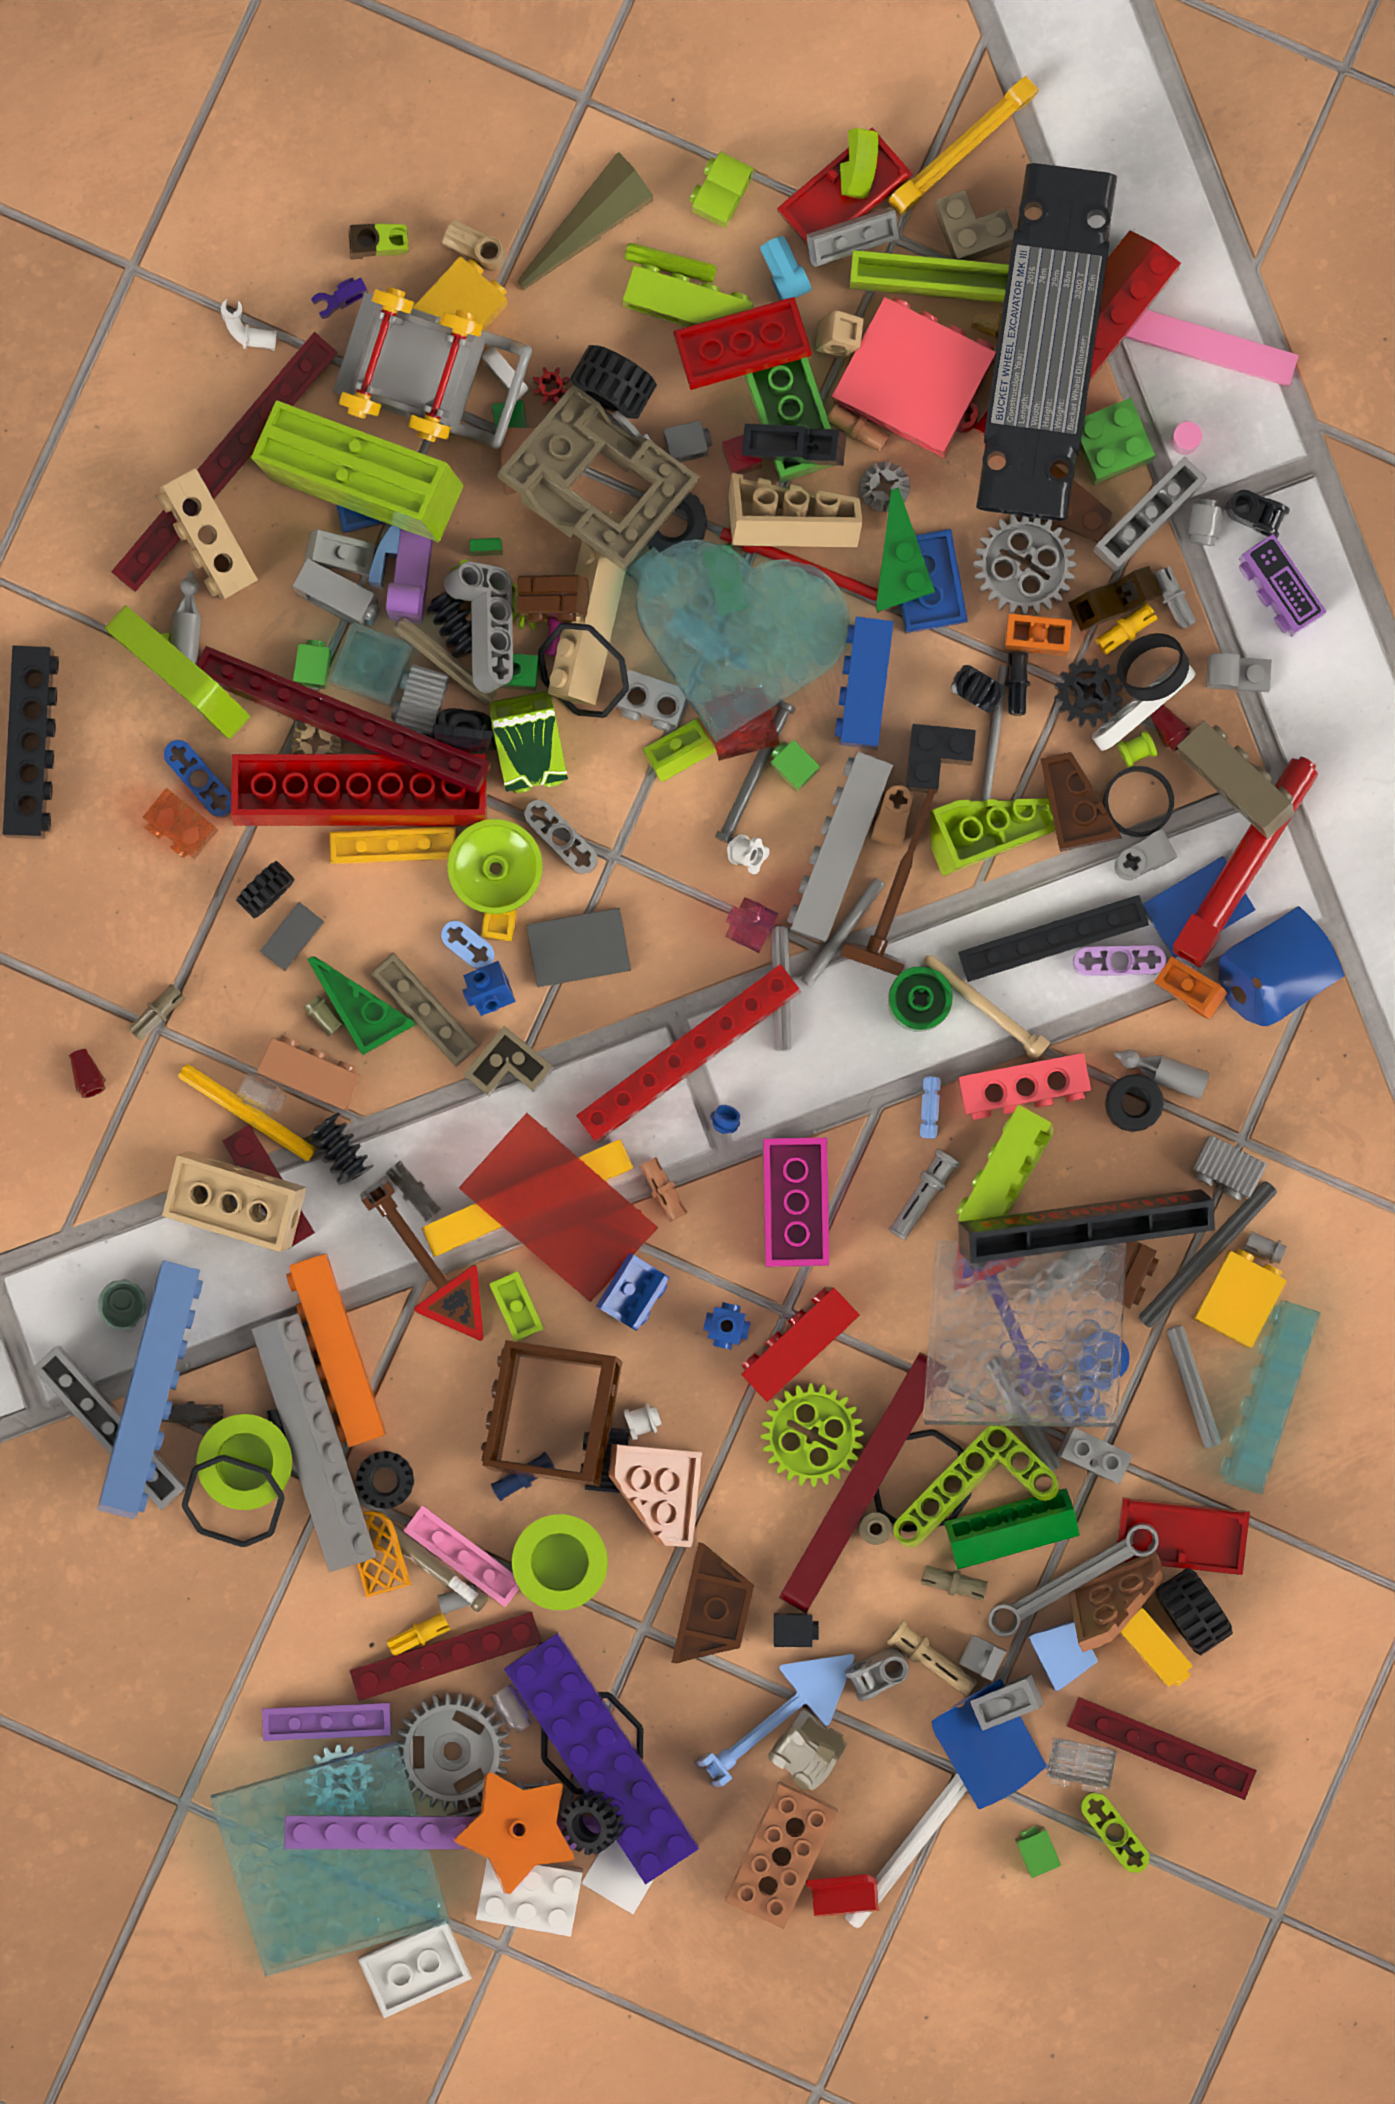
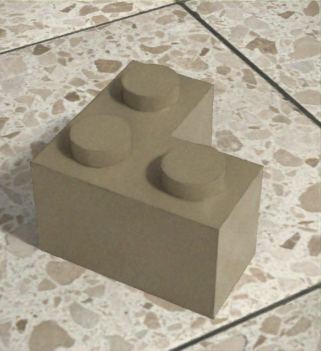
M965 190L935 201L934 211L952 259L974 261L1012 247L1014 229L1006 208L976 219Z
M503 1026L463 1075L490 1097L509 1073L532 1092H535L554 1067L508 1028Z

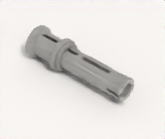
M938 1148L935 1151L937 1156L927 1171H922L920 1174L922 1181L892 1226L888 1229L904 1241H906L907 1236L937 1191L941 1192L946 1188L945 1182L953 1170L961 1166V1163Z

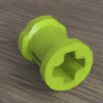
M1147 730L1142 731L1141 736L1125 743L1120 741L1117 743L1120 755L1128 768L1133 767L1134 762L1147 756L1155 757L1158 755L1154 742Z

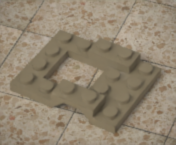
M574 385L557 402L497 475L498 479L522 495V503L571 539L574 535L579 537L623 571L699 480L697 474L649 439L631 436L614 424L599 402ZM599 453L626 472L631 468L652 484L620 524H617L570 489Z

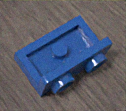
M629 1252L596 1307L637 1331L648 1320L650 1309L655 1301L666 1291L667 1282L670 1277Z

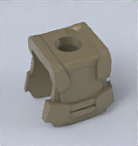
M802 1710L787 1732L777 1740L769 1752L768 1758L781 1769L786 1768L793 1775L791 1779L802 1790H814L829 1776L844 1752L847 1743L842 1738L843 1734L832 1728L827 1729L819 1724L812 1714Z

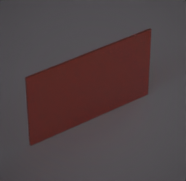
M527 1112L458 1187L589 1302L615 1276L628 1253L630 1252L634 1255L658 1229V1226L647 1218L640 1209L638 1210Z

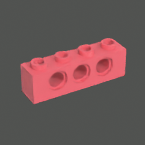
M1084 1053L957 1078L964 1115L972 1114L973 1120L992 1117V1110L1002 1108L1004 1114L1014 1113L1018 1104L1022 1106L1023 1104L1034 1102L1035 1108L1054 1105L1053 1099L1065 1097L1066 1102L1085 1099V1092L1091 1091ZM1051 1073H1059L1063 1076L1064 1086L1061 1090H1053L1048 1086L1047 1078ZM1028 1079L1033 1084L1031 1095L1022 1096L1017 1092L1016 1084L1018 1080ZM997 1085L1002 1090L1000 1101L990 1102L986 1098L985 1089L987 1086Z

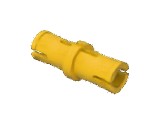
M1145 603L1127 618L1121 617L1116 621L1117 625L1100 637L1095 638V642L1097 645L1100 644V650L1107 656L1125 641L1134 640L1136 638L1135 634L1152 622L1157 621L1158 618L1155 613L1152 614L1154 611L1149 604Z

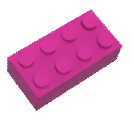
M827 1138L763 1139L765 1267L829 1266Z

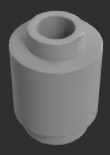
M1200 499L1199 504H1192L1188 534L1191 535L1190 543L1215 546V541L1220 536L1224 510L1218 507V501Z

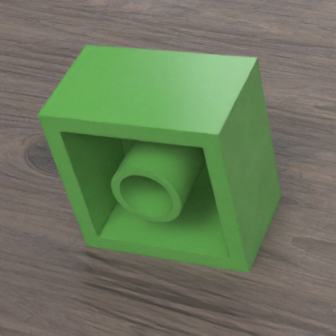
M1132 398L1084 416L1079 451L1093 485L1153 461L1155 453Z

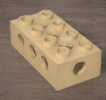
M196 468L159 488L161 494L157 498L166 513L170 511L173 513L177 521L173 524V527L181 541L187 539L193 550L189 551L188 554L197 569L203 567L208 578L204 579V583L212 596L218 595L220 599H225L258 581ZM185 499H191L196 503L197 512L194 516H188L184 513L182 505ZM201 527L209 528L213 534L212 541L209 544L202 543L198 538V532ZM217 555H223L228 561V568L225 572H219L214 567V559Z
M188 1151L176 1157L162 1216L282 1252L292 1248L307 1187ZM202 1186L205 1187L208 1192L207 1199L202 1194ZM232 1195L237 1199V1208L231 1202ZM261 1204L267 1209V1217L261 1212Z

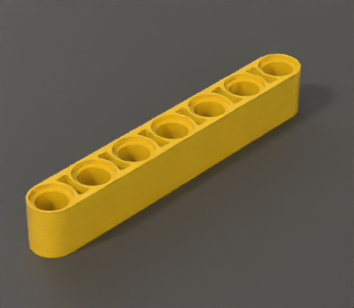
M619 1139L422 1227L421 1230L433 1257H436L621 1175L634 1167L622 1140Z

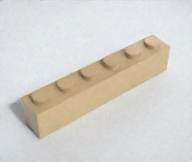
M601 511L617 524H620L625 518L611 511ZM583 540L574 575H581L588 580V608L586 617H576V622L572 623L593 626L610 643L626 569L623 571ZM563 629L561 631L547 694L572 703L596 704L608 650L589 631Z

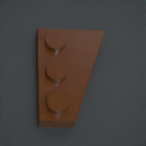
M1057 465L1051 470V474L1055 478L1067 476ZM1073 480L1067 521L1052 520V525L1098 543L1105 534L1113 512Z
M1072 752L1041 758L1060 852L1121 839L1120 832Z

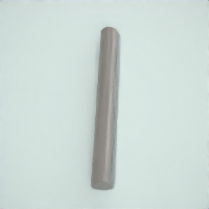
M874 878L801 978L804 983L810 987L813 985L885 886L883 882Z

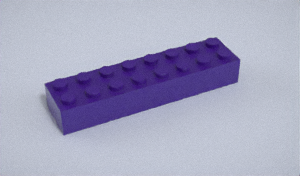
M559 1632L504 1668L585 1794L589 1791H594V1795L598 1792L604 1793L603 1800L610 1797L613 1799L610 1805L612 1807L618 1805L620 1808L616 1815L623 1816V1821L619 1823L623 1825V1830L619 1833L620 1836L616 1841L645 1885L699 1849V1845Z

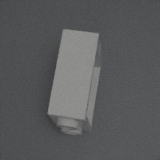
M308 558L293 584L297 596L362 630L366 628L367 624L372 626L379 615L378 600L373 592Z
M1070 1426L1056 1453L1058 1457L1117 1484H1120L1133 1456L1122 1449Z

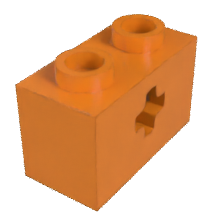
M1009 614L1006 623L1004 650L1066 657L1070 648L1072 620Z

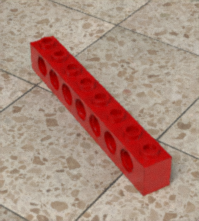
M779 964L576 1115L593 1140L599 1143L802 991L785 968Z

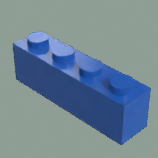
M856 617L855 625L848 624L846 643H851L852 649L851 656H844L842 674L848 675L847 687L841 686L838 705L844 706L843 718H837L835 736L841 737L840 745L878 749L894 621Z

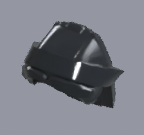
M458 708L445 709L439 714L436 725L434 724V729L430 735L435 740L470 754H483L487 749L496 750L491 718L480 711Z

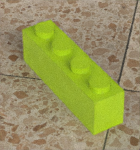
M642 264L641 267L633 266L623 297L624 308L685 327L754 308V302L749 301L750 297L738 292H732L731 295L719 292V287L705 282L699 286L690 283L688 277L677 273L667 276L659 273V268L649 264Z

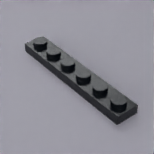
M1140 895L959 951L958 955L968 983L1146 927L1149 923Z

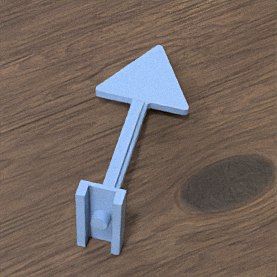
M848 1654L780 1665L779 1670L796 1690V1694L728 1750L723 1749L716 1756L713 1753L704 1754L694 1763L698 1767L709 1765L706 1770L712 1778H715L710 1783L714 1788L722 1787L732 1779L728 1770L737 1764L736 1760L804 1704L808 1705L824 1726H829L847 1679L844 1672L846 1668L852 1665L855 1656Z

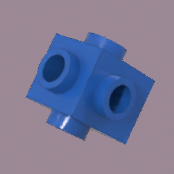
M499 961L463 975L467 988L462 989L469 1007L475 1005L480 1016L516 1002L509 979Z
M722 1302L721 1308L715 1307L713 1313L707 1312L703 1330L709 1332L708 1338L714 1339L713 1346L731 1350L732 1344L739 1345L740 1339L747 1340L750 1321L745 1320V1313H740L741 1306ZM723 1320H730L733 1323V1329L730 1332H724L721 1329V1322Z

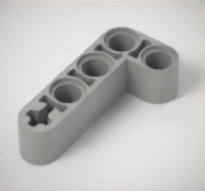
M465 562L445 576L444 588L451 597L471 601L473 683L480 692L491 693L510 682L513 675L512 582L510 575L503 568L476 562Z

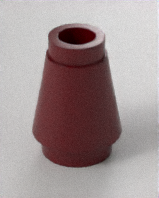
M1163 704L1149 716L1165 747H1170L1174 752L1178 750L1177 745L1190 734L1191 728Z
M80 1049L69 1055L76 1092L80 1093L82 1098H90L102 1093L106 1089L104 1085L106 1079L87 1049Z

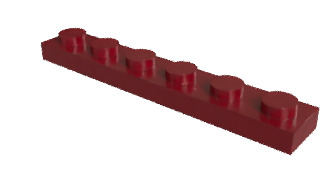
M533 1612L352 1669L350 1674L358 1700L361 1701L542 1643Z
M1079 1696L1066 1725L1078 1732L1243 1800L1246 1799L1257 1772L1256 1769Z

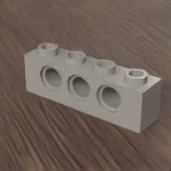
M1184 456L1096 544L1093 552L1116 573L1204 485L1207 477Z

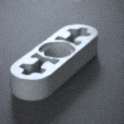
M534 800L527 805L524 812L527 824L572 870L578 874H588L596 868L598 860L595 850L547 802ZM535 807L538 810L543 807L547 810L544 815L550 823L553 818L559 821L548 829L547 834L541 831L546 828V825L541 820L535 822L531 820L534 816L531 810ZM563 828L570 833V841L566 845L558 846L553 843L552 834L556 829ZM576 840L581 843L576 846V849L584 855L587 852L591 854L589 857L591 864L588 867L585 865L576 866L578 859L572 852H570L568 857L563 853L571 849Z

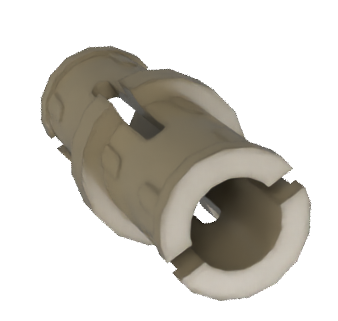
M926 1565L921 1585L948 1591L949 1595L954 1596L956 1593L983 1601L988 1581L961 1575V1571L954 1570V1572Z

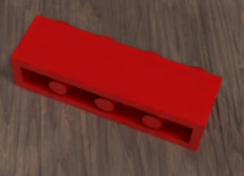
M824 1287L811 1299L815 1305L807 1313L801 1309L788 1321L792 1326L783 1335L777 1331L764 1343L768 1349L760 1357L754 1353L741 1365L745 1369L741 1375L766 1402L775 1396L860 1316L834 1287L830 1291Z

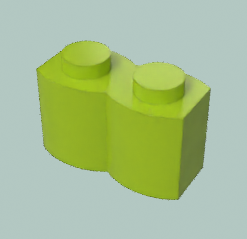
M720 151L716 159L713 157L709 159L703 174L707 175V178L702 186L698 184L695 186L689 201L693 203V213L726 229L754 175V168Z

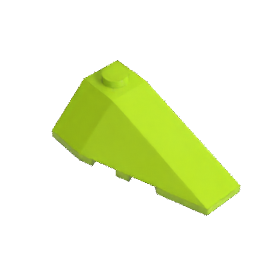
M1049 798L997 801V799H987L985 801L958 800L930 811L931 850L943 877L1055 832Z

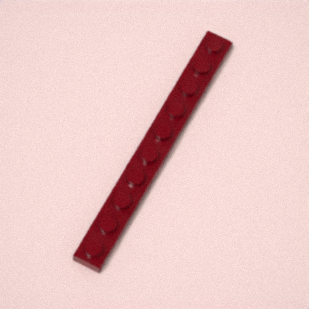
M316 332L312 333L197 469L213 500L253 454L276 400L294 406L338 354ZM185 499L182 505L184 513L188 516H194L197 512L196 503L191 499ZM163 509L111 571L132 591L136 592L180 540L173 527V524L177 522L171 511L166 513Z
M208 646L205 647L196 663L200 669L228 692L474 793H478L491 769V762Z

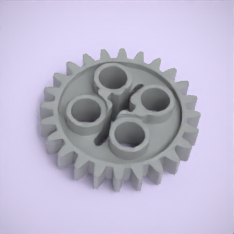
M1011 515L1009 525L1002 519L998 521L999 531L992 527L988 528L991 539L981 537L980 542L986 548H979L975 551V554L982 558V560L975 561L973 567L982 569L981 572L975 575V580H985V583L979 590L980 592L990 590L991 593L987 601L991 602L996 598L999 599V610L1007 604L1010 605V614H1013L1017 607L1021 608L1022 615L1027 614L1028 608H1032L1035 615H1039L1040 605H1043L1048 611L1052 608L1051 598L1058 603L1061 602L1062 598L1058 592L1059 590L1068 593L1070 588L1064 581H1073L1075 578L1072 573L1067 572V570L1076 567V562L1068 561V558L1074 555L1075 550H1065V546L1070 542V538L1060 540L1059 535L1062 528L1060 527L1055 531L1050 530L1052 520H1048L1045 525H1042L1039 518L1029 522V518L1023 516L1022 521L1018 522L1015 515ZM1015 536L1024 537L1028 547L1022 551L1015 550L1011 545V539ZM1000 550H1006L1011 556L1021 562L1025 558L1029 559V566L1034 570L1047 574L1049 580L1043 579L1030 568L1021 571L1019 569L1020 563L1015 559L1002 555ZM1042 552H1049L1054 556L1055 563L1052 566H1043L1038 561V555ZM999 563H1006L1011 567L1012 574L1006 578L999 577L995 572V566ZM1026 579H1033L1038 583L1039 590L1033 594L1027 593L1022 588V582Z

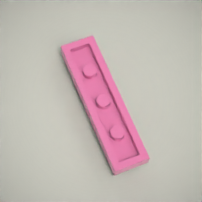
M424 1505L421 1506L404 1529L406 1534L504 1607L508 1605L520 1589L511 1570Z

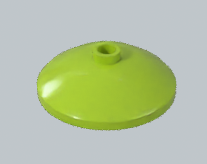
M488 819L469 826L457 837L449 853L447 868L453 890L466 905L482 913L503 914L520 908L534 895L541 881L543 862L537 843L524 828L507 820ZM499 863L502 866V871L499 874H492L490 872L492 864Z

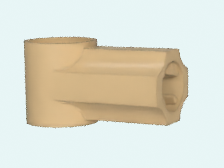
M455 219L445 232L442 241L444 246L474 260L485 270L495 271L503 266L506 259L505 251L500 240L496 237L486 236ZM490 247L498 249V253L493 259H484L482 257L485 249Z

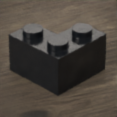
M913 724L910 736L906 788L912 792L928 793L931 787L936 789L934 794H937L941 763L971 766L974 756L976 730Z

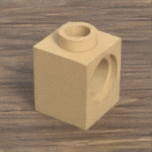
M835 310L818 321L815 351L843 359L859 349L864 318Z

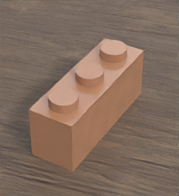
M281 1035L280 1040L271 1038L257 1070L258 1074L343 1111H347L361 1079L360 1075L355 1074L357 1067L341 1060L338 1065L326 1061L327 1054L310 1048L308 1053L297 1049L299 1042Z

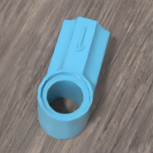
M784 236L771 239L760 246V251L773 276L772 282L780 300L794 296L797 298L812 291L804 269L801 265L798 266Z

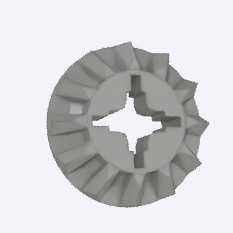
M886 461L874 463L864 472L860 481V493L864 502L870 508L879 512H888L890 501L888 494H885L884 491L878 492V490L873 492L880 485L879 475L886 482L897 480L890 487V492L899 487L905 503L910 492V482L908 475L901 466Z

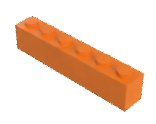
M322 1254L289 1265L291 1272L286 1274L291 1291L297 1290L301 1303L296 1304V1308L301 1322H308L311 1333L306 1334V1338L311 1352L317 1351L321 1363L316 1364L317 1372L321 1382L327 1381L331 1393L326 1394V1399L331 1413L336 1411L338 1413L340 1424L336 1425V1429L341 1443L347 1442L348 1447H352L387 1435L328 1254Z

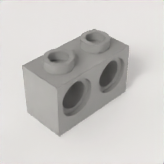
M628 670L629 691L617 704V710L622 711L621 716L633 721H639L640 717L651 720V726L664 731H669L670 727L677 729L689 689ZM633 690H641L645 693L646 699L640 705H633L628 701L629 693ZM663 700H671L675 703L676 709L670 715H663L658 710L659 703Z

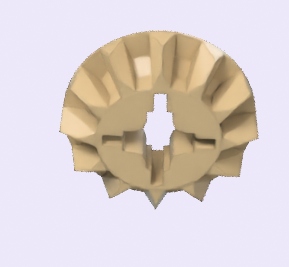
M304 722L295 727L291 738L293 754H314L312 746L303 742V740L313 739L318 728ZM318 729L320 739L330 744L319 746L316 754H339L342 744L341 738Z

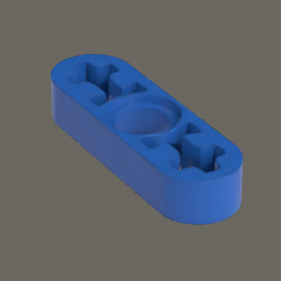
M182 740L170 742L164 750V758L167 764L213 816L219 818L228 816L231 813V793L188 743ZM176 747L179 750L184 748L187 750L184 753V757L190 764L194 759L198 761L197 764L190 766L184 775L180 771L186 769L179 760L174 762L171 760L174 757L172 750ZM197 770H203L208 774V782L201 788L194 787L190 781L192 773ZM214 783L218 785L217 788L213 789L220 798L224 796L228 798L225 801L227 807L224 810L219 807L215 810L212 808L215 802L209 794L206 795L205 799L201 797V794L208 792Z

